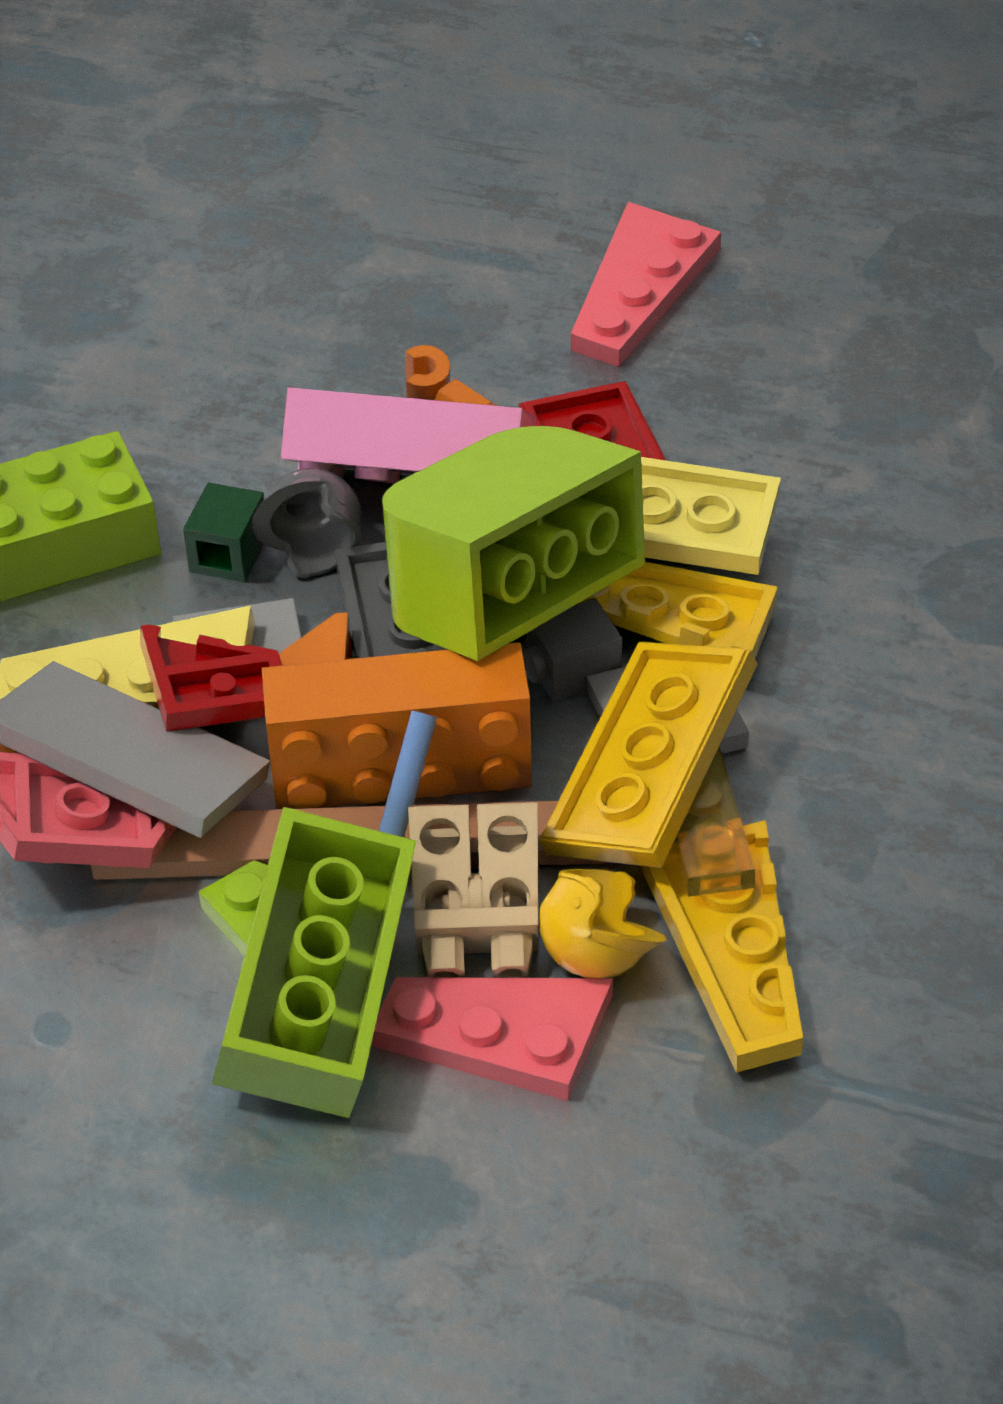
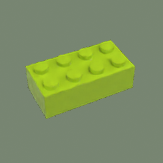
M118 430L0 463V602L162 554L154 501Z
M283 807L211 1084L350 1118L365 1075L416 840Z

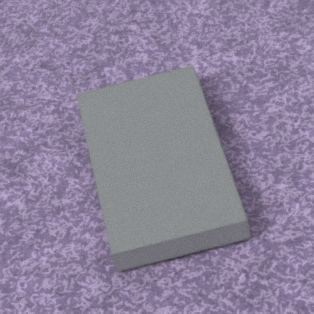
M52 661L0 699L1 745L24 754L196 837L201 838L268 777L270 760L198 727L166 732L159 709L55 661Z

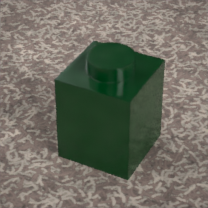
M207 483L183 528L190 573L245 583L264 546L254 535L252 522L256 509L264 501V492Z

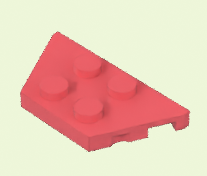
M0 752V842L14 861L150 868L177 829V827L56 771L24 754Z

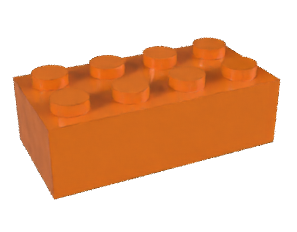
M521 643L507 644L479 661L450 650H438L262 668L265 719L276 809H283V807L291 809L325 808L364 803L374 804L387 801L412 710L437 717L415 798L532 787L530 695Z

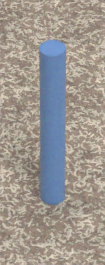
M411 711L379 827L381 832L400 837L405 836L409 822L408 807H413L437 720L435 716Z

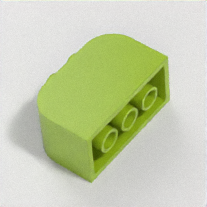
M529 426L492 434L392 485L383 496L391 608L394 623L407 634L476 661L483 659L645 565L641 451L574 430L551 426Z

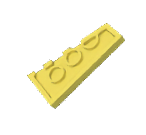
M251 606L157 626L161 627V638L196 645L200 634L224 639L232 645L244 646L247 644L252 645L255 619ZM140 629L1 659L0 699L52 661H55L159 709L140 646Z

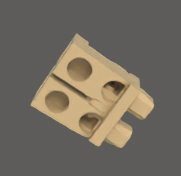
M538 802L477 804L479 873H471L469 805L408 807L410 839L416 840L411 867L417 956L423 955L428 977L465 978L464 954L491 953L492 978H528L532 952L539 951ZM506 821L515 822L520 825L494 827L495 825ZM436 824H446L453 827L441 829H427L430 826Z

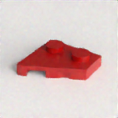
M151 624L140 626V646L166 732L265 717L262 668L283 666L278 650L249 644L236 646L226 642L224 639L200 634L195 645L161 638L160 626Z

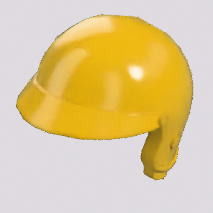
M599 869L562 870L559 872V878L541 903L539 909V932L547 952L558 965L570 973L586 978H611L621 975L635 966L645 953L667 940L666 936L658 931L627 921V909L635 897V880L626 872H612Z

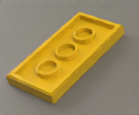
M638 642L539 838V842L547 855L662 868L758 665L751 649Z

